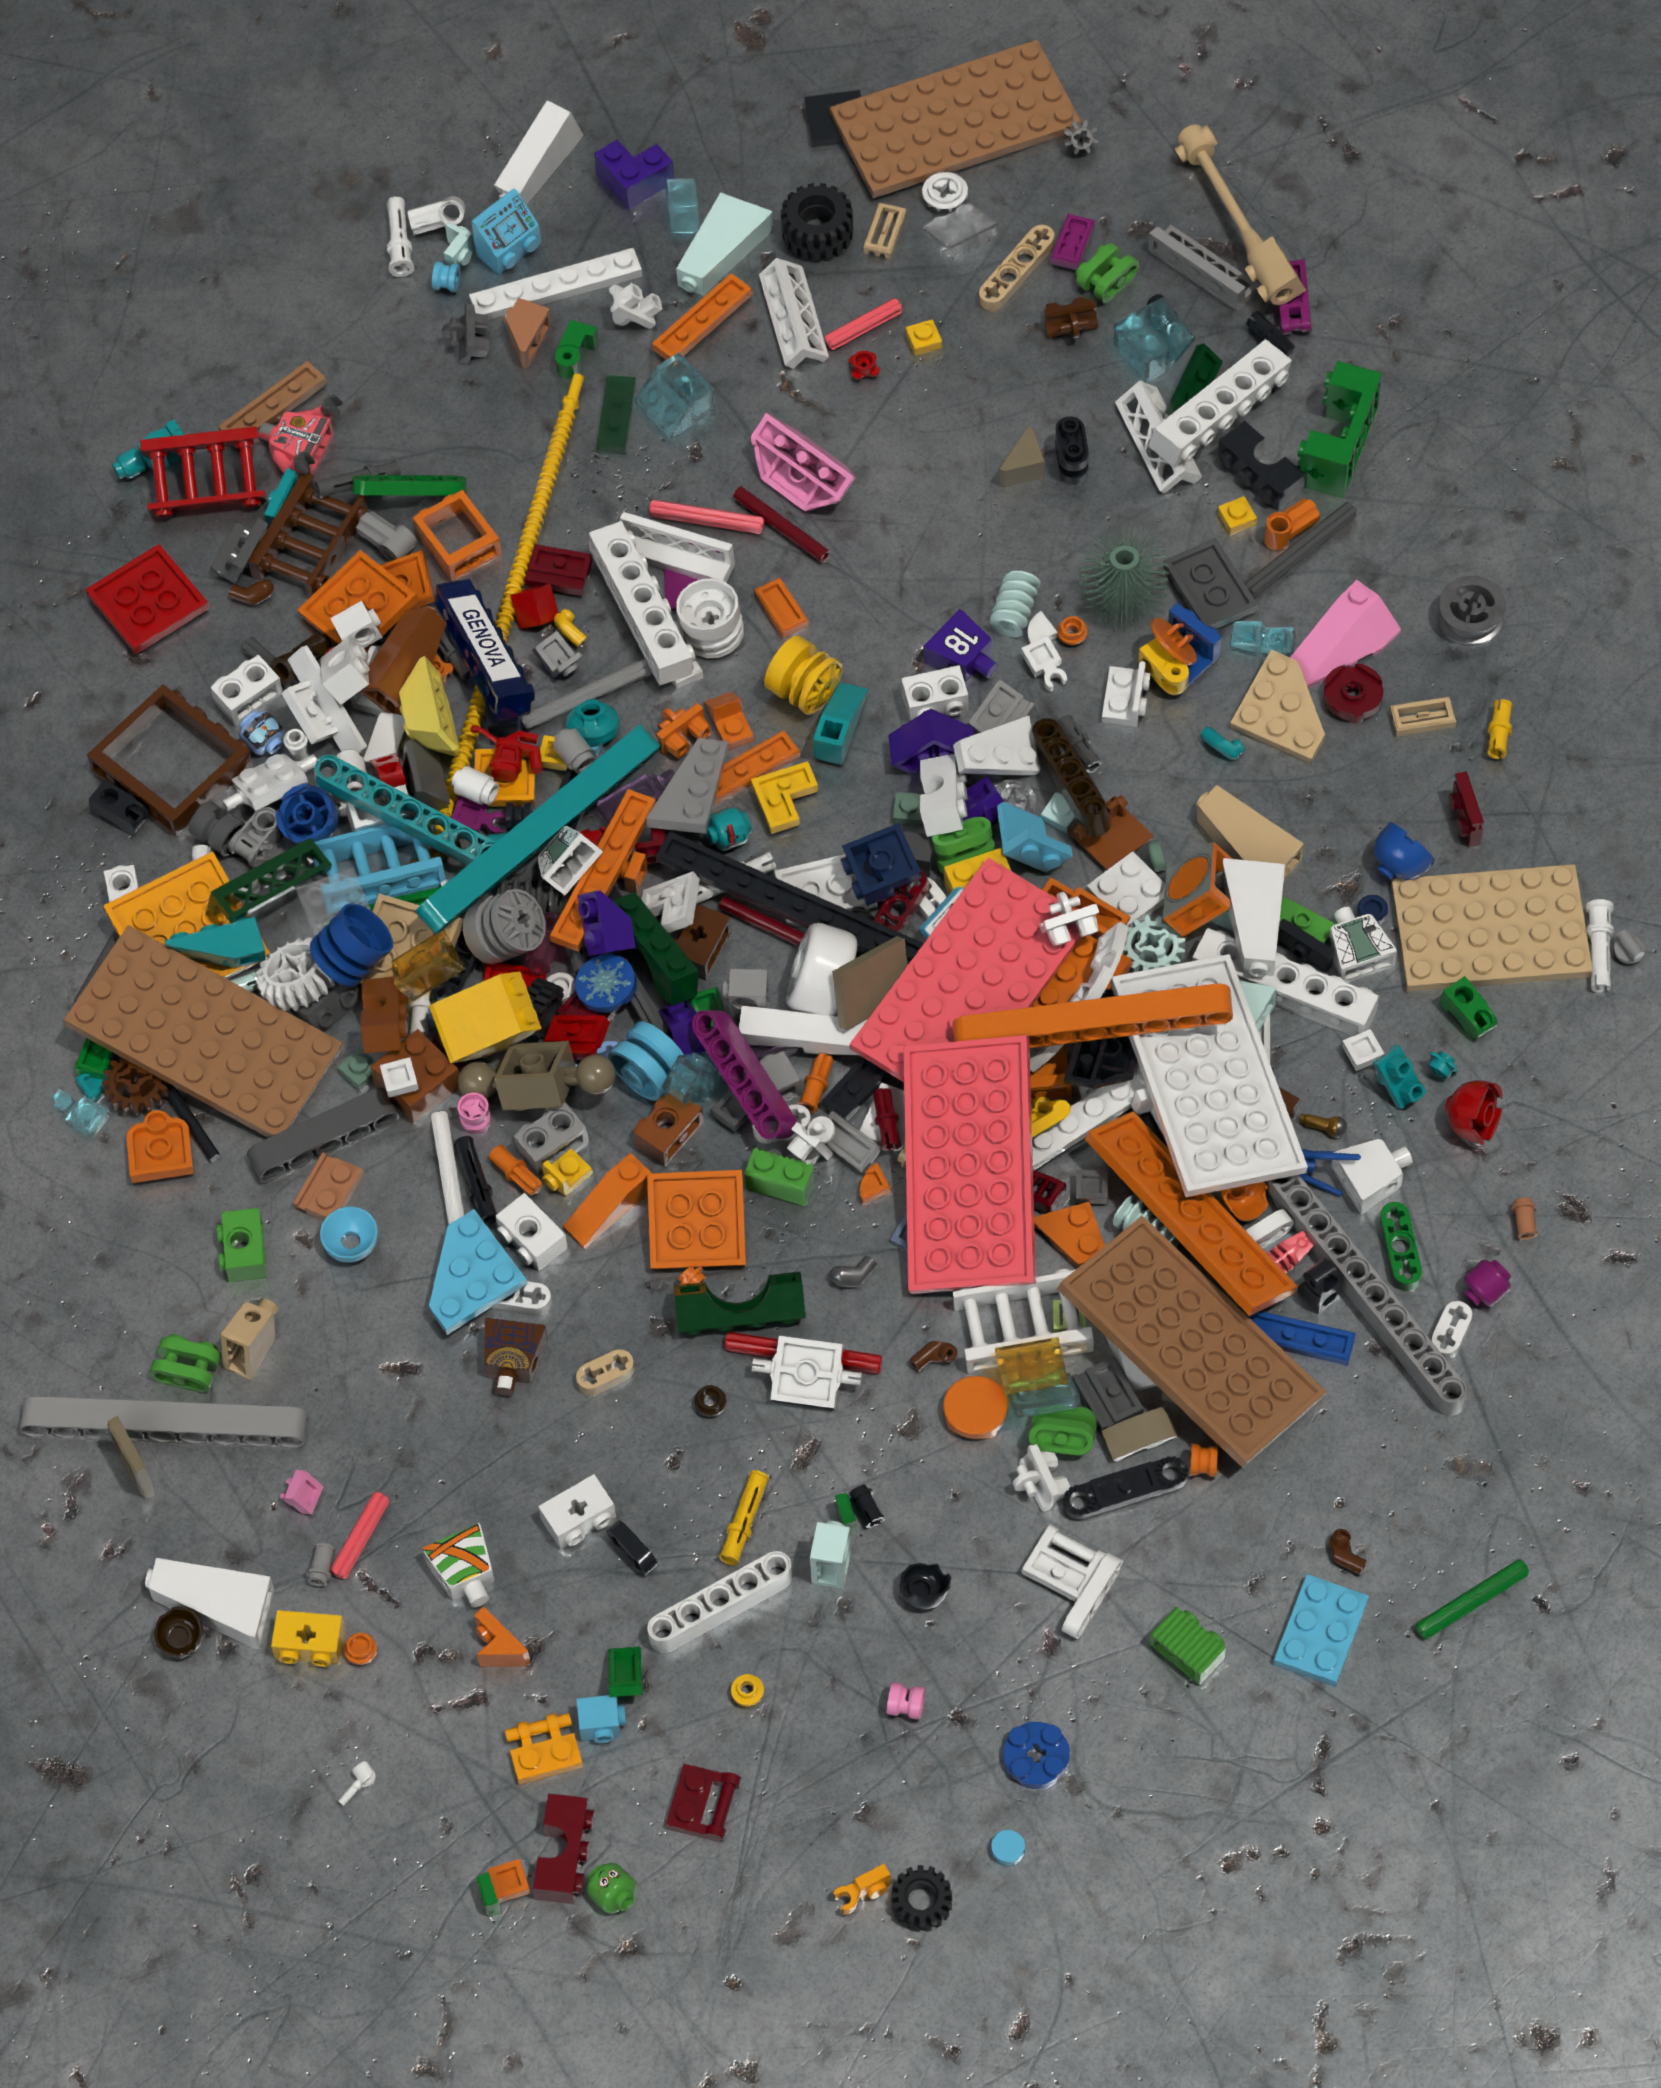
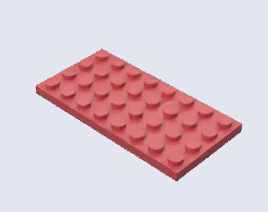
M988 857L851 1041L850 1049L904 1082V1046L954 1042L953 1020L960 1016L1032 1007L1080 941L1081 936L1076 922L1066 925L1071 941L1054 947L1047 932H1041L1039 924L1045 920L1062 915L1061 911L1051 914L1048 906L1058 903L1057 898Z
M1028 1036L904 1046L908 1291L911 1294L956 1291L963 1288L1036 1284L1030 1044Z

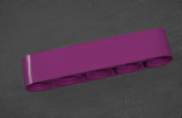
M701 1010L697 1012L692 1021L694 1033L758 1133L766 1139H785L793 1136L795 1132L792 1130V1127L797 1123L794 1114L730 1015L722 1010ZM712 1020H713V1024H714L713 1029L711 1028V1021H712ZM728 1044H729V1047H730L729 1054L727 1053V1046H728ZM744 1069H745V1072H746L745 1080H744V1077H743V1071H744ZM760 1094H761V1096H762V1103H761V1105H760V1102H759ZM776 1120L778 1121V1129L775 1127Z

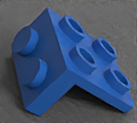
M1176 603L1169 610L1168 622L1173 626L1182 623L1184 626L1179 632L1184 637L1186 635H1193V639L1189 643L1197 656V661L1193 665H1187L1189 669L1188 686H1190L1221 657L1222 637L1214 627L1207 626L1201 622L1192 610L1185 609Z

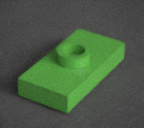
M1285 896L1282 898L1280 922L1282 919H1286L1319 941L1327 944L1330 928L1336 924Z

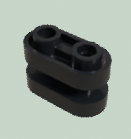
M1064 417L1057 422L1055 427V452L1058 471L1063 482L1077 485L1084 482L1088 476L1089 450L1085 426L1076 417Z

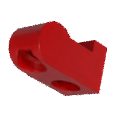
M396 753L369 760L375 778L392 787L407 786L400 759Z

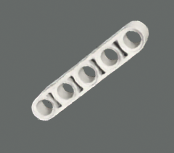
M781 1551L770 1552L650 1619L647 1626L651 1648L662 1654L672 1652L786 1589L792 1581L790 1558ZM775 1567H781L785 1570L779 1575L769 1572ZM745 1583L756 1585L754 1589L749 1591L741 1588ZM719 1598H724L728 1601L723 1606L712 1604L713 1601ZM689 1614H696L699 1616V1619L694 1622H687L684 1620V1617ZM660 1630H668L671 1632L670 1635H668L665 1638H659L655 1636V1634Z

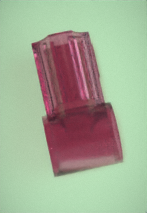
M544 913L546 933L543 941L535 950L527 953L524 962L525 967L533 974L542 976L545 973H550L559 950L563 948L562 945L550 941V934L561 915L559 913Z

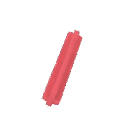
M651 500L649 506V515L656 518L761 534L764 528V518L761 516L660 500Z

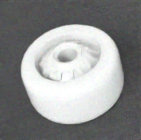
M814 923L808 927L798 948L788 981L786 1005L791 1011L826 1016L836 1015L837 1006L832 971L856 958L857 939L852 933L822 923Z

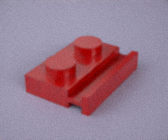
M553 1015L544 1042L569 1041L574 1060H582L589 1055H594L597 1048H601L610 1021L605 1015Z

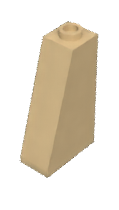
M1218 785L1209 793H1203L1196 804L1198 808L1197 822L1232 859L1285 864L1284 880L1303 860L1304 843Z

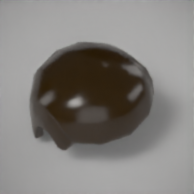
M177 1606L172 1607L171 1610L158 1618L154 1638L157 1647L168 1657L181 1659L192 1655L199 1649L205 1631L202 1620L191 1609Z

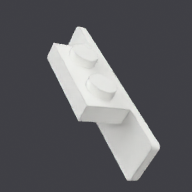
M307 645L301 647L288 658V662L300 683L284 690L281 693L311 745L333 737L341 752L356 750L360 754L367 748L366 743L344 706L340 705L322 685L321 668Z

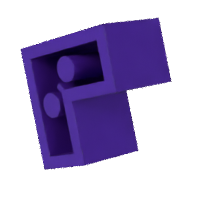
M615 140L594 153L596 175L628 210L675 183L673 161L658 144L633 157L618 140Z
M930 708L888 735L891 765L914 775L920 771V760L955 754L953 745L961 739L974 735V727Z

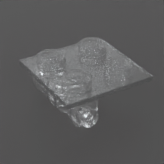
M970 203L959 206L956 211L945 216L933 219L931 223L922 228L946 247L942 249L944 257L947 260L950 258L954 260L965 254V250L966 252L972 251L971 245L976 249L994 240V236L997 235L995 227L998 226V223Z
M353 866L296 888L314 937L325 925L329 924L331 919L345 904L355 903L371 910Z

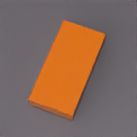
M780 577L754 589V596L782 638L809 626V620Z

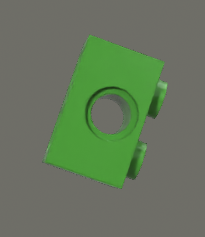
M260 1208L222 1212V1224H217L219 1243H224V1252L219 1253L221 1272L226 1271L229 1282L267 1278L264 1226ZM239 1243H248L243 1248H235Z

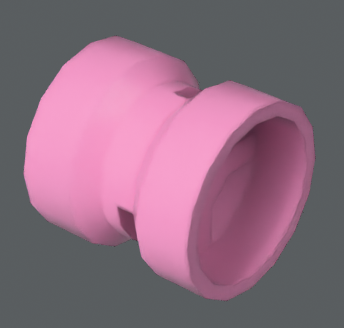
M474 1092L461 1097L457 1106L461 1127L470 1134H480L486 1131L491 1124L487 1099L484 1095Z
M892 1682L887 1703V1715L898 1716L899 1714H906L910 1719L920 1720L925 1698V1687L914 1686L913 1688H907L902 1683Z

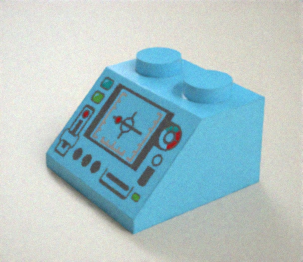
M514 188L471 221L476 256L498 275L514 267L518 260L527 253L533 252L541 243L539 224L518 191Z

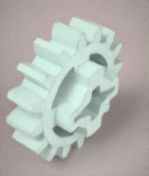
M1146 915L1143 923L1134 919L1133 928L1128 927L1127 939L1122 954L1133 961L1131 973L1180 964V960H1184L1185 938H1181V935L1177 931L1172 930V927L1167 922L1165 924L1161 923V916H1157L1155 921H1151L1150 917ZM1137 939L1138 943H1136L1135 948L1132 949L1131 946L1133 942ZM1172 946V952L1167 957L1166 953L1169 952V948Z

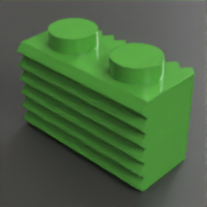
M758 1147L753 1149L744 1173L746 1189L806 1206L814 1186L812 1163L807 1165L806 1162L801 1163L800 1160L795 1161L794 1158L789 1160L788 1156L783 1158L782 1154L777 1156L776 1152L771 1154L770 1151L765 1153L764 1149L759 1151Z
M1175 1607L1151 1632L1149 1644L1197 1684L1201 1685L1225 1659V1642L1216 1632L1212 1630L1207 1632L1201 1627L1199 1620L1193 1613L1188 1610L1183 1612L1178 1607Z

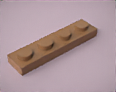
M307 360L221 423L218 429L220 431L257 426L260 431L261 425L264 422L273 425L282 418L284 413L292 411L326 386V377Z

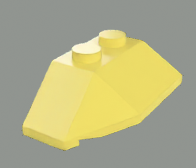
M423 656L418 660L399 691L401 700L399 709L405 718L403 728L411 740L416 739L422 746L430 750L456 757L461 752L448 698L443 687L442 675Z

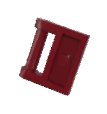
M683 1764L667 1818L666 1829L716 1842H723L726 1835L724 1826L734 1791L739 1789L742 1778L730 1772L721 1773ZM713 1786H720L722 1789L712 1823L705 1825L703 1820Z

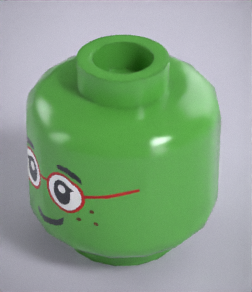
M600 1864L589 1874L587 1894L606 1913L613 1914L625 1911L632 1906L635 1901L637 1883L619 1864Z

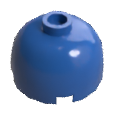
M304 783L292 787L283 795L281 799L283 803L280 806V811L277 810L276 820L278 828L285 837L299 844L310 837L314 842L332 836L338 825L339 811L336 802L328 792L318 786Z
M1389 822L1375 840L1374 856L1380 863L1377 869L1389 880H1392L1394 877L1403 881L1417 879L1430 869L1435 859L1416 839L1413 841L1406 835L1407 832L1392 822Z

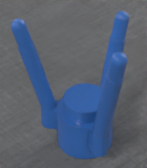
M1301 1149L1308 1166L1306 1173L1299 1174L1304 1182L1336 1196H1341V1190L1308 1176V1173H1315L1317 1159L1360 1160L1361 1155Z

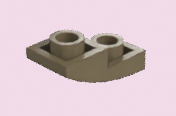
M1164 1406L1134 1416L1101 1431L1112 1459L1116 1462L1145 1448L1150 1450L1177 1437L1170 1416Z

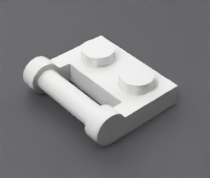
M1050 1524L1023 1566L1022 1574L1076 1602L1107 1553L1101 1550L1096 1552L1059 1533V1528ZM1054 1544L1090 1564L1086 1568L1049 1547Z

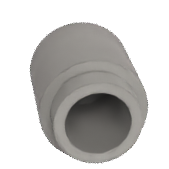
M566 728L555 736L553 749L570 770H574L579 774L596 760L593 756V749L577 729L569 730Z

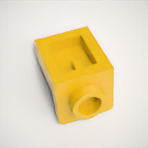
M572 1148L553 1164L548 1160L542 1163L544 1174L542 1179L552 1191L558 1190L564 1197L593 1174L592 1168Z

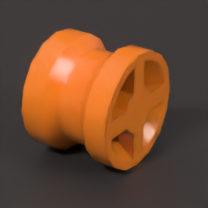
M1192 1444L1190 1476L1205 1473L1209 1477H1216L1218 1445L1201 1448L1199 1444Z

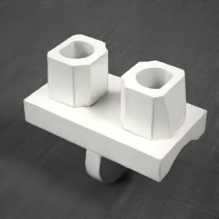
M630 283L625 288L616 284L609 288V292L614 297V303L610 308V311L613 313L614 323L625 326L629 322H636L648 329L656 325L654 315L662 310L659 296L651 293L643 298L642 290L633 283Z
M1065 892L1057 893L1058 903L1048 907L1051 914L1061 911L1062 915L1045 920L1039 924L1041 932H1047L1050 941L1056 947L1071 941L1066 925L1076 922L1081 938L1097 933L1098 925L1095 915L1099 913L1097 904H1093L1072 911V907L1081 905L1079 897L1076 896L1068 899Z
M823 1116L814 1118L809 1123L808 1130L798 1122L792 1127L797 1136L787 1149L801 1162H806L807 1165L810 1163L814 1165L821 1156L828 1161L834 1154L825 1145L833 1139L836 1130L834 1123L829 1118Z
M1037 1444L1031 1445L1027 1448L1028 1453L1018 1462L1020 1466L1016 1468L1019 1476L1013 1480L1012 1484L1016 1491L1026 1490L1029 1497L1034 1496L1041 1512L1050 1510L1055 1501L1064 1498L1065 1492L1069 1491L1071 1486L1066 1477L1053 1478L1050 1473L1055 1471L1058 1466V1459L1055 1453L1040 1451Z

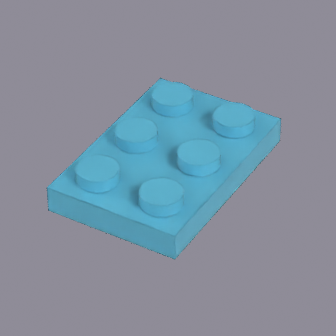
M1307 1574L1274 1658L1273 1665L1336 1687L1366 1609L1369 1596Z

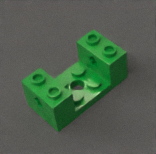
M1341 361L1336 362L1333 371L1327 372L1324 382L1326 390L1322 405H1326L1325 417L1350 424V426H1344L1341 438L1310 430L1307 441H1301L1297 457H1300L1297 467L1306 474L1305 488L1342 499L1345 498L1379 407L1382 381L1381 372Z

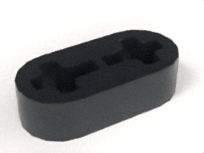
M618 1520L606 1530L612 1543L642 1575L646 1576L658 1566V1562L651 1551L624 1522Z

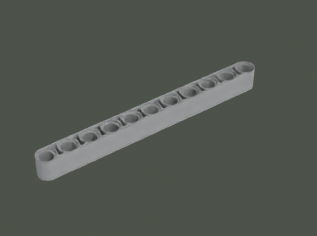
M1300 1175L1279 1178L1287 1181L1284 1184H1278L1274 1180L1265 1181L1268 1186L1266 1194L1279 1210L1284 1209L1294 1221L1293 1228L1297 1233L1304 1231L1314 1244L1311 1250L1319 1261L1327 1258L1334 1264L1341 1275L1342 1290L1437 1410L1446 1416L1459 1414L1463 1410L1467 1394V1387L1464 1381ZM1301 1202L1304 1203L1306 1206L1296 1207L1293 1205V1203ZM1321 1226L1324 1228V1230L1316 1231L1313 1230L1311 1227ZM1338 1249L1341 1250L1343 1254L1335 1255L1332 1254L1330 1250ZM1358 1273L1362 1277L1355 1279L1350 1277L1349 1274ZM1378 1297L1381 1301L1371 1302L1367 1298ZM1394 1320L1400 1323V1325L1393 1327L1386 1322ZM1416 1345L1420 1349L1416 1351L1408 1350L1405 1346ZM1434 1369L1438 1371L1439 1374L1430 1375L1427 1374L1425 1370ZM1453 1393L1457 1395L1458 1398L1448 1399L1444 1396V1394Z

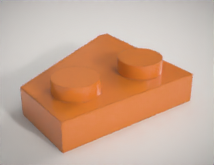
M1090 1202L1034 1217V1229L1036 1231L1039 1229L1050 1240V1244L1057 1251L1064 1253L1068 1261L1076 1268H1079L1105 1246Z

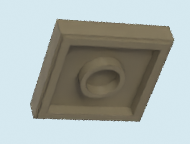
M118 1416L108 1420L107 1426L114 1446L142 1497L146 1499L155 1494L147 1468Z

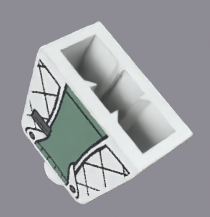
M564 826L538 856L541 877L563 895H566L603 851L580 832Z
M1343 907L1334 913L1338 924L1330 928L1329 945L1334 949L1333 960L1338 977L1342 978L1345 982H1349L1395 966L1397 950L1372 915L1366 914L1355 918L1350 907Z

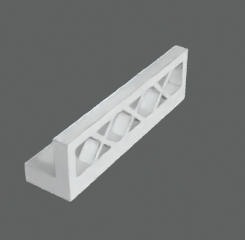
M776 258L759 274L784 364L787 367L795 368L806 357L824 362L829 358L803 266ZM789 273L794 274L796 281L789 275ZM795 294L801 299L802 303L796 298ZM802 317H803V318L805 319V321L809 324V327H808V325L802 320ZM809 341L815 346V348L810 347Z
M1138 381L1115 403L1159 491L1165 494L1181 480L1195 484L1202 478V475L1193 458L1188 462L1184 460L1175 468L1171 465L1174 474L1164 481L1162 477L1164 466L1169 463L1161 456L1153 458L1151 455L1152 449L1148 446L1154 428L1169 417L1165 413L1167 406L1157 387ZM1135 397L1138 400L1136 414L1130 413L1127 404ZM1142 419L1148 420L1150 424L1147 436H1143L1140 433Z
M623 512L620 517V521H622L626 531H632L636 541L635 548L638 554H644L648 565L667 569L698 580L714 578L727 582L735 566L732 544Z

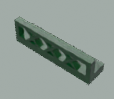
M310 837L211 891L207 908L214 916L222 912L232 924L331 869L332 864ZM314 858L320 864L315 868L305 867L311 864ZM295 872L293 880L289 882L281 881V879ZM270 886L269 893L264 896L256 894ZM245 900L242 908L236 911L231 909L235 904Z

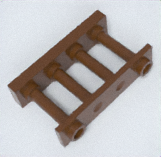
M302 473L249 558L248 563L252 578L261 581L267 572L276 571L306 583L308 598H310L329 580V576L356 534V527L360 518L366 512L370 513V509L367 505L366 495H359L354 505L330 496L318 499L313 490L314 475ZM315 503L344 514L346 518L339 528L305 515L304 512L309 504ZM301 525L333 539L327 549L324 550L290 537L295 527ZM288 548L317 559L319 562L311 573L277 560V556L282 549Z

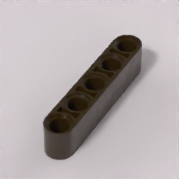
M1051 718L1038 720L1032 727L1038 755L1082 829L1087 835L1093 837L1107 833L1110 829V820L1105 800L1058 722Z

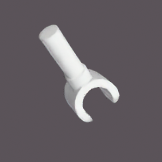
M366 1761L359 1763L353 1769V1774L357 1780L352 1783L338 1800L343 1806L358 1790L375 1782L376 1774Z

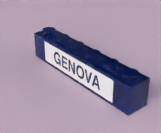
M470 579L437 584L435 609L439 617L447 622L445 628L495 720L530 715L531 702L535 700L534 688L531 683H527L522 666L520 664L517 665L511 646H507L503 639L501 628L496 627L491 610L486 608L483 603L480 590L475 589Z

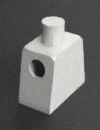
M1376 1139L1333 1152L1359 1154L1361 1159L1332 1160L1331 1167L1360 1214H1363L1401 1187L1403 1178L1401 1168L1412 1164L1413 1161L1410 1152L1405 1146L1390 1153L1384 1141Z

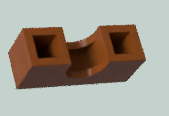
M399 976L363 979L362 1001L364 1011H361L360 1027L364 1054L401 1050L402 1038H407V989L401 988Z

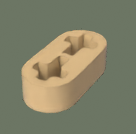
M618 1349L582 1365L576 1373L578 1389L585 1395L593 1396L627 1381L632 1377L635 1369L632 1355L625 1350ZM620 1361L621 1364H625V1369L620 1371L618 1367L615 1368L614 1362ZM591 1374L593 1378L596 1377V1383L591 1385L589 1381H586L585 1376Z

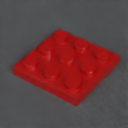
M160 544L85 589L88 598L135 655L210 609L208 601Z

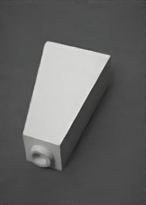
M548 100L546 101L494 184L500 194L499 198H502L514 188L527 205L583 137V133L570 111Z
M1223 859L1222 882L1225 895L1231 900L1229 913L1243 973L1256 977L1274 976L1285 864Z
M156 1558L153 1569H148L145 1580V1587L149 1589L153 1601L170 1609L177 1606L191 1609L202 1620L203 1625L249 1647L260 1648L274 1593V1586L270 1576Z

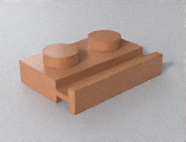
M322 1152L294 1200V1208L304 1210L307 1214L324 1221L333 1211L346 1207L364 1176L363 1169L336 1157H329L327 1153Z

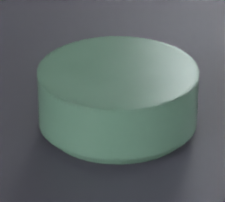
M1159 840L1149 842L1147 849L1154 871L1166 870L1167 867Z

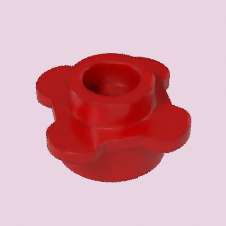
M863 350L850 356L848 362L853 368L852 377L854 379L860 380L862 377H876L879 375L880 368L876 366V354Z

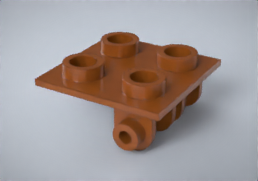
M1122 795L1119 797L1114 796L1106 802L1110 820V829L1107 833L1098 837L1089 836L1084 832L1079 823L1068 831L1106 871L1132 851L1136 852L1154 838L1125 808L1128 802Z

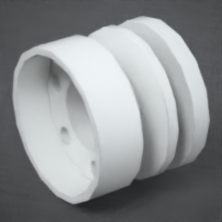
M709 578L690 583L681 591L677 599L676 611L683 630L685 644L692 646L696 656L707 659L720 658L733 652L740 645L744 637V624L740 613L738 596L734 588L725 581Z

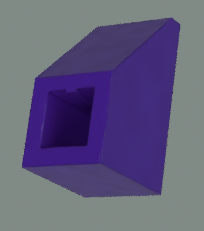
M601 890L578 895L579 913L582 917L585 934L584 942L587 947L588 956L636 948L631 917Z
M688 1001L671 1007L667 1003L665 1005L666 1008L658 1010L661 1019L669 1031L668 1037L681 1049L686 1058L706 1052L693 1031L692 1021L697 1012Z

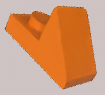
M731 691L704 701V706L720 739L728 741V751L754 742V734L742 712V700L739 696Z
M484 1606L474 1614L476 1622L475 1632L487 1644L477 1653L479 1666L526 1667L530 1663L528 1650Z

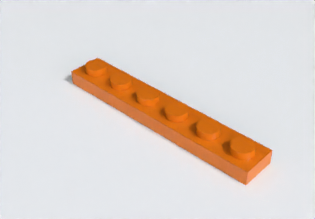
M630 789L626 791L597 846L603 852L579 879L550 934L551 942L579 952L584 943L585 934L582 917L579 913L578 895L601 890L608 897L646 826V817L656 804L655 798Z

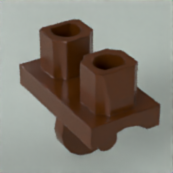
M1079 297L1075 298L1071 302L1072 304L1062 306L1057 302L1047 304L1045 306L1046 309H1044L1047 337L1071 333L1073 338L1080 337V331L1098 328L1095 300Z

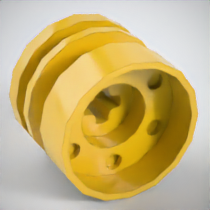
M796 635L788 639L772 658L764 677V687L782 699L789 698L791 705L796 708L799 707L806 715H812L825 705L835 691L842 675V663L834 657L830 658V655L824 651L818 652L814 644Z

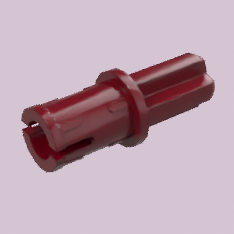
M879 1088L873 1093L877 1115L874 1122L879 1127L881 1149L893 1151V1144H895L896 1149L902 1146L897 1126L899 1116L895 1114L891 1090L889 1088Z

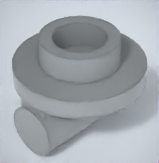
M1627 929L1621 930L1617 934L1618 939L1614 945L1615 956L1623 963L1633 964L1639 962L1645 954L1644 942L1639 937L1631 935Z

